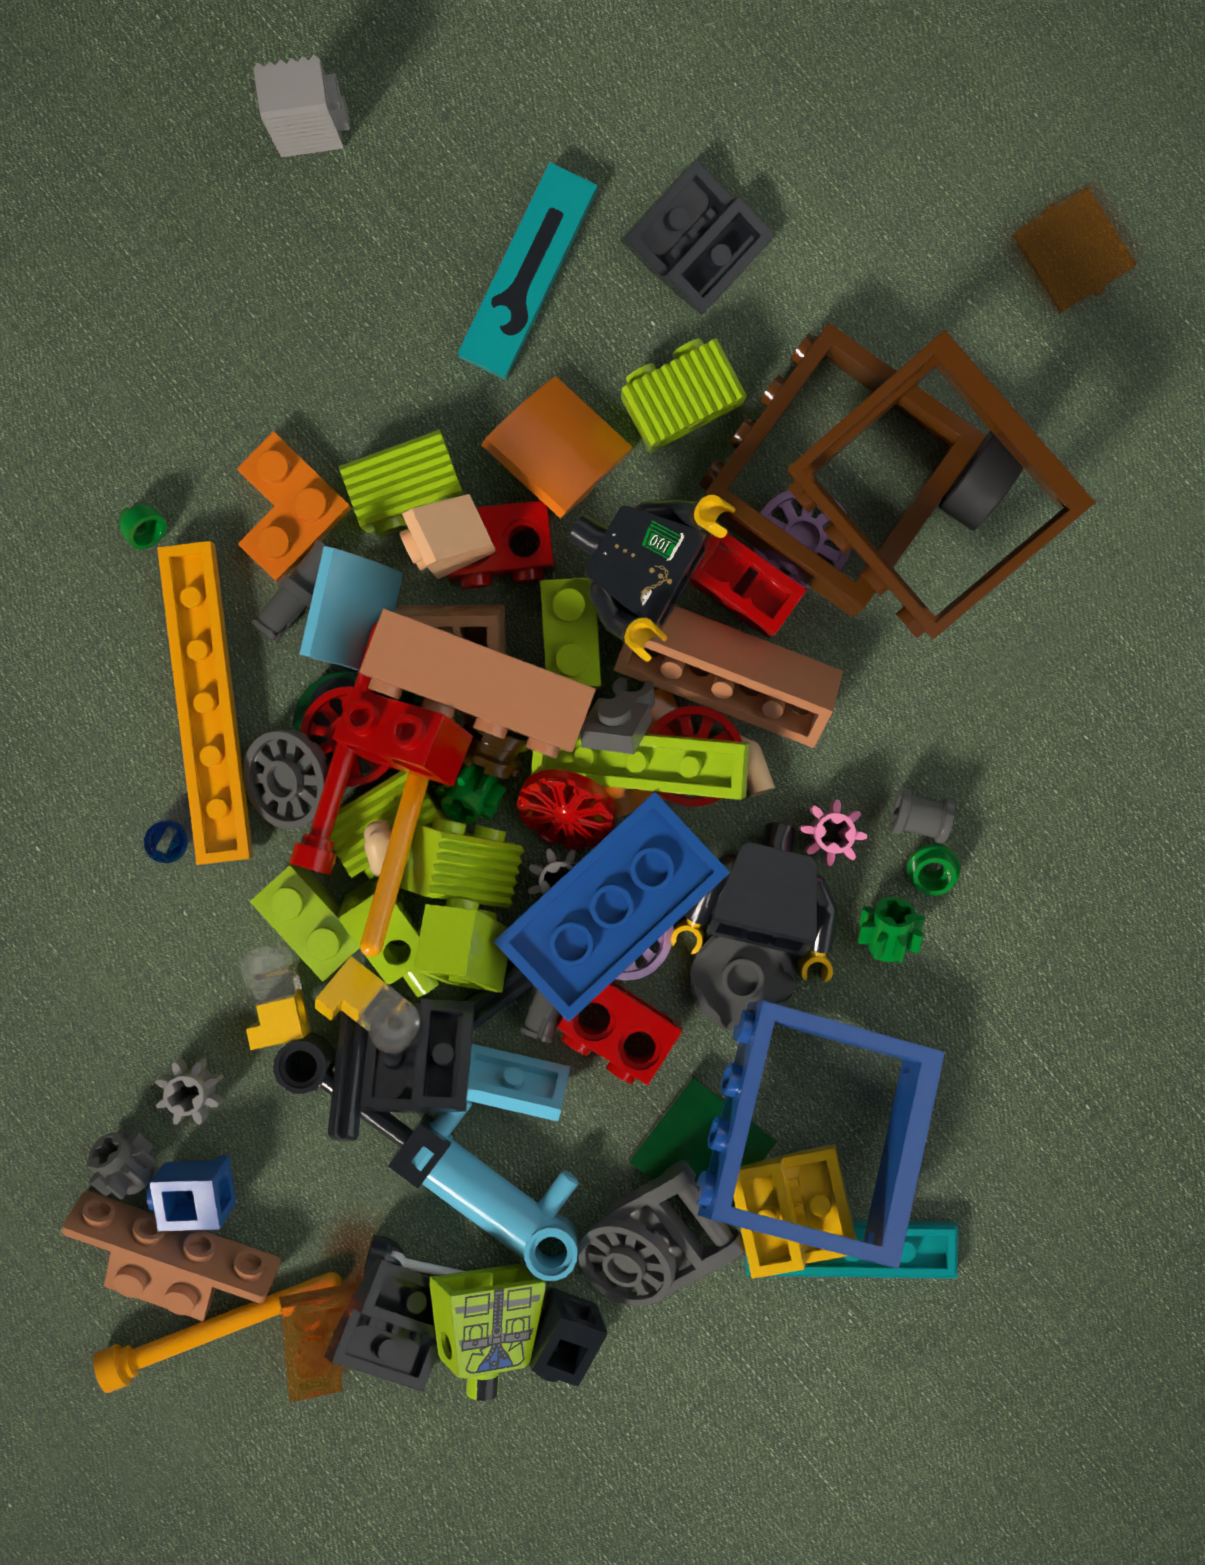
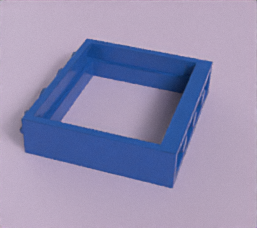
M767 1001L749 1002L747 1009L742 1011L739 1025L734 1027L733 1038L739 1042L734 1063L729 1062L722 1076L721 1094L726 1095L721 1117L716 1116L714 1118L708 1135V1148L713 1149L708 1171H702L696 1186L700 1187L696 1204H700L697 1215L899 1269L945 1052ZM774 1024L902 1060L863 1242L731 1207Z

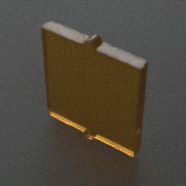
M1089 187L1058 206L1048 205L1043 212L1044 215L1012 235L1060 314L1091 294L1100 296L1105 291L1106 285L1137 266Z

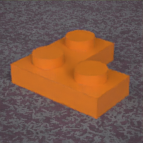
M274 431L237 468L274 505L238 545L276 582L284 574L287 576L304 559L314 546L315 541H321L352 509Z

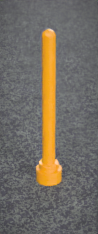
M410 773L407 775L360 943L362 953L368 957L379 955L383 949L429 779Z
M327 1272L266 1296L263 1303L253 1301L134 1349L130 1345L122 1347L119 1344H114L96 1351L93 1356V1366L97 1381L105 1393L130 1385L132 1378L139 1375V1369L333 1294L340 1289L342 1279L336 1272Z

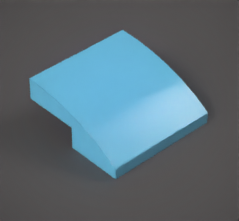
M324 546L300 655L359 671L373 625L379 621L383 608L392 612L396 608L403 573L364 557Z

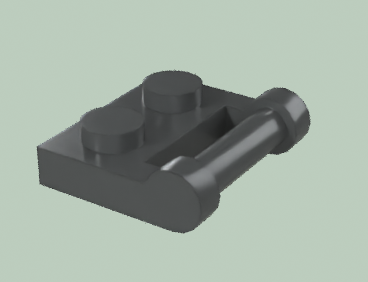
M686 1160L675 1162L661 1176L610 1203L606 1215L607 1217H619V1220L624 1221L627 1218L640 1221L647 1225L646 1230L652 1234L656 1231L670 1246L668 1251L674 1255L676 1260V1272L674 1282L667 1296L734 1261L745 1251L743 1237L737 1229H730L726 1223L697 1215L700 1204H696L700 1187L696 1186L697 1183L694 1181L696 1173ZM678 1194L714 1243L703 1248L667 1199Z

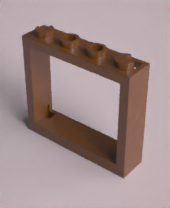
M828 322L817 338L811 333L806 335L790 359L797 364L796 368L787 380L778 374L760 400L767 408L756 422L749 417L745 419L729 443L736 448L735 452L726 464L717 459L707 471L699 486L706 490L702 498L708 495H716L735 508L734 513L729 511L721 513L716 519L854 618L866 607L876 593L860 572L853 581L728 491L824 358L872 392L877 390L897 372ZM918 386L913 388L893 407L943 442L948 448L876 548L892 567L898 562L986 437L985 434Z
M945 330L787 468L789 475L794 480L787 489L808 513L816 506L830 521V524L823 529L827 536L844 555L853 548L867 564L859 571L864 579L880 597L889 590L903 606L895 613L902 623L916 638L925 632L931 640L935 639L1096 503ZM937 368L1056 504L1060 511L934 616L814 475Z

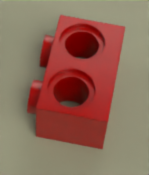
M540 500L476 507L496 552L450 573L446 577L450 582L459 581L460 589L492 586L491 578L512 576L513 583L515 584L534 583L545 580L544 572L555 571L548 506ZM523 531L532 532L540 539L538 550L529 557L516 556L510 550V543L513 537Z
M728 533L723 538H718L712 534L708 539L710 546L689 583L769 640L777 633L807 589Z
M353 688L332 737V739L363 759L452 787L473 738L470 733L445 714Z
M614 981L590 1002L599 1003L608 1010L610 1017L604 1026L596 1029L585 1026L579 1018V1013L569 1022L561 1015L557 1024V1028L564 1032L561 1040L582 1055L588 1056L591 1050L609 1061L606 1066L608 1071L633 1085L636 1079L649 1085L683 1031L678 1021ZM634 1032H645L653 1038L654 1046L647 1055L641 1057L633 1056L624 1048L626 1038Z

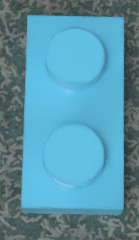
M472 1044L467 1101L559 1121L571 1066Z

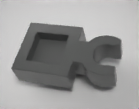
M619 678L612 686L613 699L598 698L580 730L582 748L635 754L652 722L651 709L655 705L653 682L646 681L643 688L639 691L628 692L626 678Z

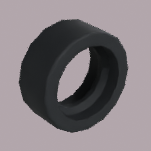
M990 430L942 498L939 508L970 530L975 531L1002 501L1024 468Z

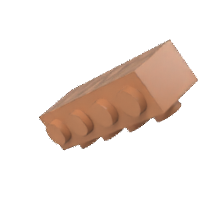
M675 606L662 629L667 636V640L664 642L659 637H653L646 643L644 650L652 657L650 661H644L625 642L623 643L614 671L642 682L652 681L655 687L812 748L815 747L833 712L843 670L678 606Z
M384 608L359 671L361 674L371 678L368 686L371 690L400 700L402 692L405 690L424 698L421 708L445 714L450 719L453 718L455 710L474 716L476 721L473 728L505 739L508 730L529 737L526 748L557 759L560 749L573 752L596 690L590 686Z

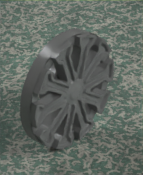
M278 729L265 733L251 744L244 759L243 780L250 802L266 821L283 829H297L313 822L329 770L325 762L327 758L322 748L316 742L312 743L308 739V735L295 729ZM283 740L287 741V749ZM267 745L270 746L272 754L268 751ZM302 750L305 753V755L300 759ZM258 762L265 767L264 771L257 767ZM313 766L315 773H307V770ZM262 783L266 790V792L261 793L258 787L259 785H262ZM309 785H316V786H317V791H315V790H314L311 786H309ZM274 801L278 802L277 812L273 809ZM307 803L311 805V810H309ZM292 807L296 815L295 818L292 815Z
M604 1217L599 1222L592 1223L578 1247L579 1264L587 1279L601 1293L623 1304L648 1306L661 1301L668 1294L675 1279L676 1260L674 1255L668 1251L670 1246L656 1231L652 1234L646 1230L647 1225L630 1218L624 1221L619 1220V1217ZM632 1287H635L637 1292H633Z

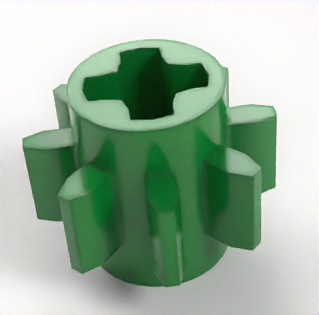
M474 762L470 767L463 763L453 787L440 783L435 792L443 797L441 801L442 809L452 819L461 823L471 824L476 822L479 815L489 821L492 819L506 791L505 787L497 784L500 777L483 773L485 767Z
M881 897L875 909L868 906L863 907L859 922L861 928L858 943L867 944L869 952L875 959L884 962L897 961L902 963L907 950L913 953H919L925 935L922 932L925 916L916 915L913 905L905 899Z

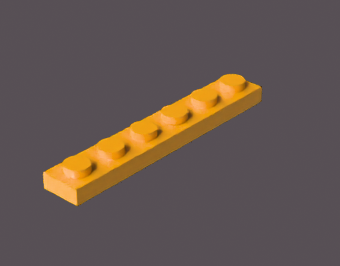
M205 541L157 547L196 864L202 865L254 858L215 543Z

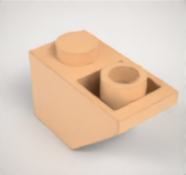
M470 494L412 508L402 513L408 529L399 534L412 562L417 564L420 571L428 568L437 579L496 552Z

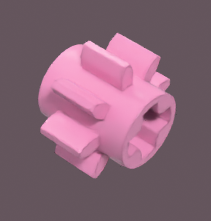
M836 799L831 801L829 812L823 813L820 808L811 805L809 809L814 819L810 826H798V830L809 834L812 841L805 847L804 852L810 855L819 849L824 850L823 860L825 865L828 866L833 865L835 854L842 853L845 857L854 860L856 856L850 847L855 839H867L865 833L856 831L853 823L859 819L860 811H851L847 815L840 814L841 802ZM826 820L836 824L842 823L843 827L838 832L839 837L842 839L839 844L830 841L822 842L821 838L826 834V829L823 826Z

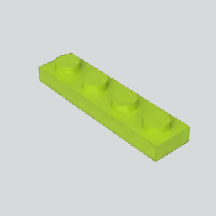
M579 733L573 752L560 749L557 759L533 750L531 775L543 770L560 769L584 775L600 786L742 800L746 798L750 743L646 733L635 754L582 748Z

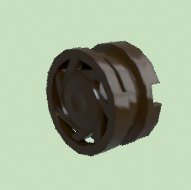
M463 713L462 718L465 722L463 729L473 736L463 763L470 767L474 762L485 767L483 773L495 777L508 779L510 774L516 777L523 764L520 755L528 750L526 744L529 737L511 730L507 731L505 739L473 728L476 717Z

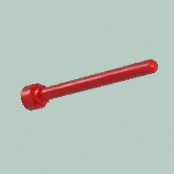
M378 622L372 627L361 666ZM358 672L354 688L375 694L374 690L368 688L371 678ZM338 742L309 834L303 833L301 843L295 842L289 860L290 864L331 875L337 854L332 853L335 842L330 841L356 757L354 752Z

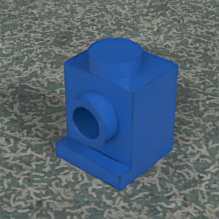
M219 1155L216 1160L164 1162L155 1176L149 1181L147 1187V1204L149 1209L155 1212L158 1231L220 1229L237 1203L229 1155Z

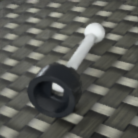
M373 1234L363 1277L377 1258L415 1272L434 1276L465 1271L405 1258L403 1249L397 1241L389 1237Z

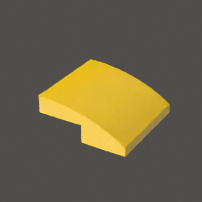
M835 1144L790 1153L740 1167L733 1196L737 1209L857 1240ZM741 1228L752 1279L804 1270L806 1263L847 1256Z

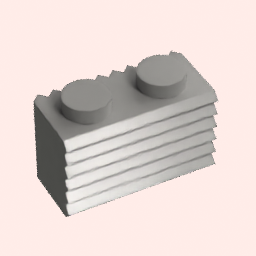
M314 54L309 61L302 56L298 62L290 58L287 64L281 59L276 65L268 61L265 67L260 63L256 64L253 70L261 120L268 130L270 138L272 137V141L281 158L343 149L341 131L350 130L346 100L344 96L340 95L335 73L325 74L320 59Z

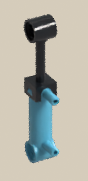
M309 1033L303 1039L288 1042L278 1051L273 1063V1073L276 1081L283 1089L293 1094H306L321 1088L332 1096L335 1053L332 1045L325 1037L317 1033ZM306 1051L315 1058L317 1064L316 1072L312 1075L300 1073L293 1064L294 1052ZM467 1101L465 1112H442L435 1119L425 1113L413 1130L389 1112L361 1110V1119L399 1146V1149L388 1165L390 1169L417 1189L421 1184L427 1187L525 1260L527 1268L534 1276L544 1281H557L565 1278L573 1271L577 1262L578 1233L568 1218L557 1214L579 1184L578 1179L568 1171H562L538 1203L453 1140L455 1134L452 1131L472 1106L471 1101ZM556 1237L565 1244L566 1249L558 1256H547L539 1250L538 1243L544 1238Z

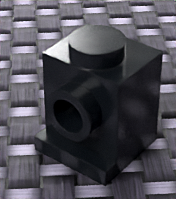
M551 1287L547 1294L548 1304L539 1318L529 1363L532 1372H535L546 1381H562L578 1387L608 1333L597 1303Z

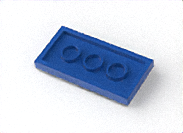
M654 792L496 938L494 943L569 1022L730 872Z

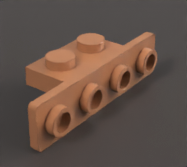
M91 1191L82 1192L62 1227V1234L64 1236L110 1251L104 1287L117 1291L123 1296L137 1298L166 1308L175 1314L186 1315L204 1321L212 1305L215 1289L257 1303H263L281 1264V1259L278 1256L203 1230L158 1231L154 1213Z

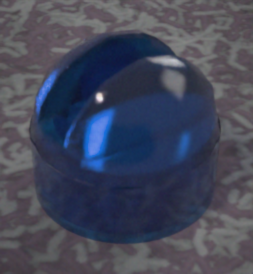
M162 819L154 822L148 828L144 837L146 853L150 858L159 863L177 861L184 855L188 846V835L185 828L179 822L171 819ZM171 827L177 830V832L170 840L169 846L164 853L156 849L166 828Z

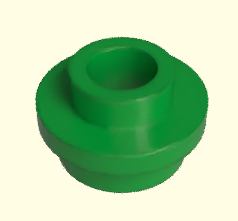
M926 844L917 848L909 856L906 871L907 877L914 888L926 895L938 896L948 892L957 883L961 867L956 853L949 847L940 844ZM930 863L942 864V867L937 871H927L924 869V866Z

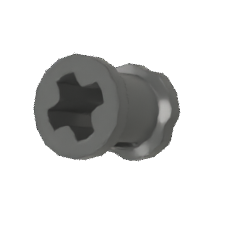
M901 787L891 813L890 832L900 834L903 830L933 837L935 844L944 845L949 837L954 821L955 800L945 798L942 802L912 795L911 789Z

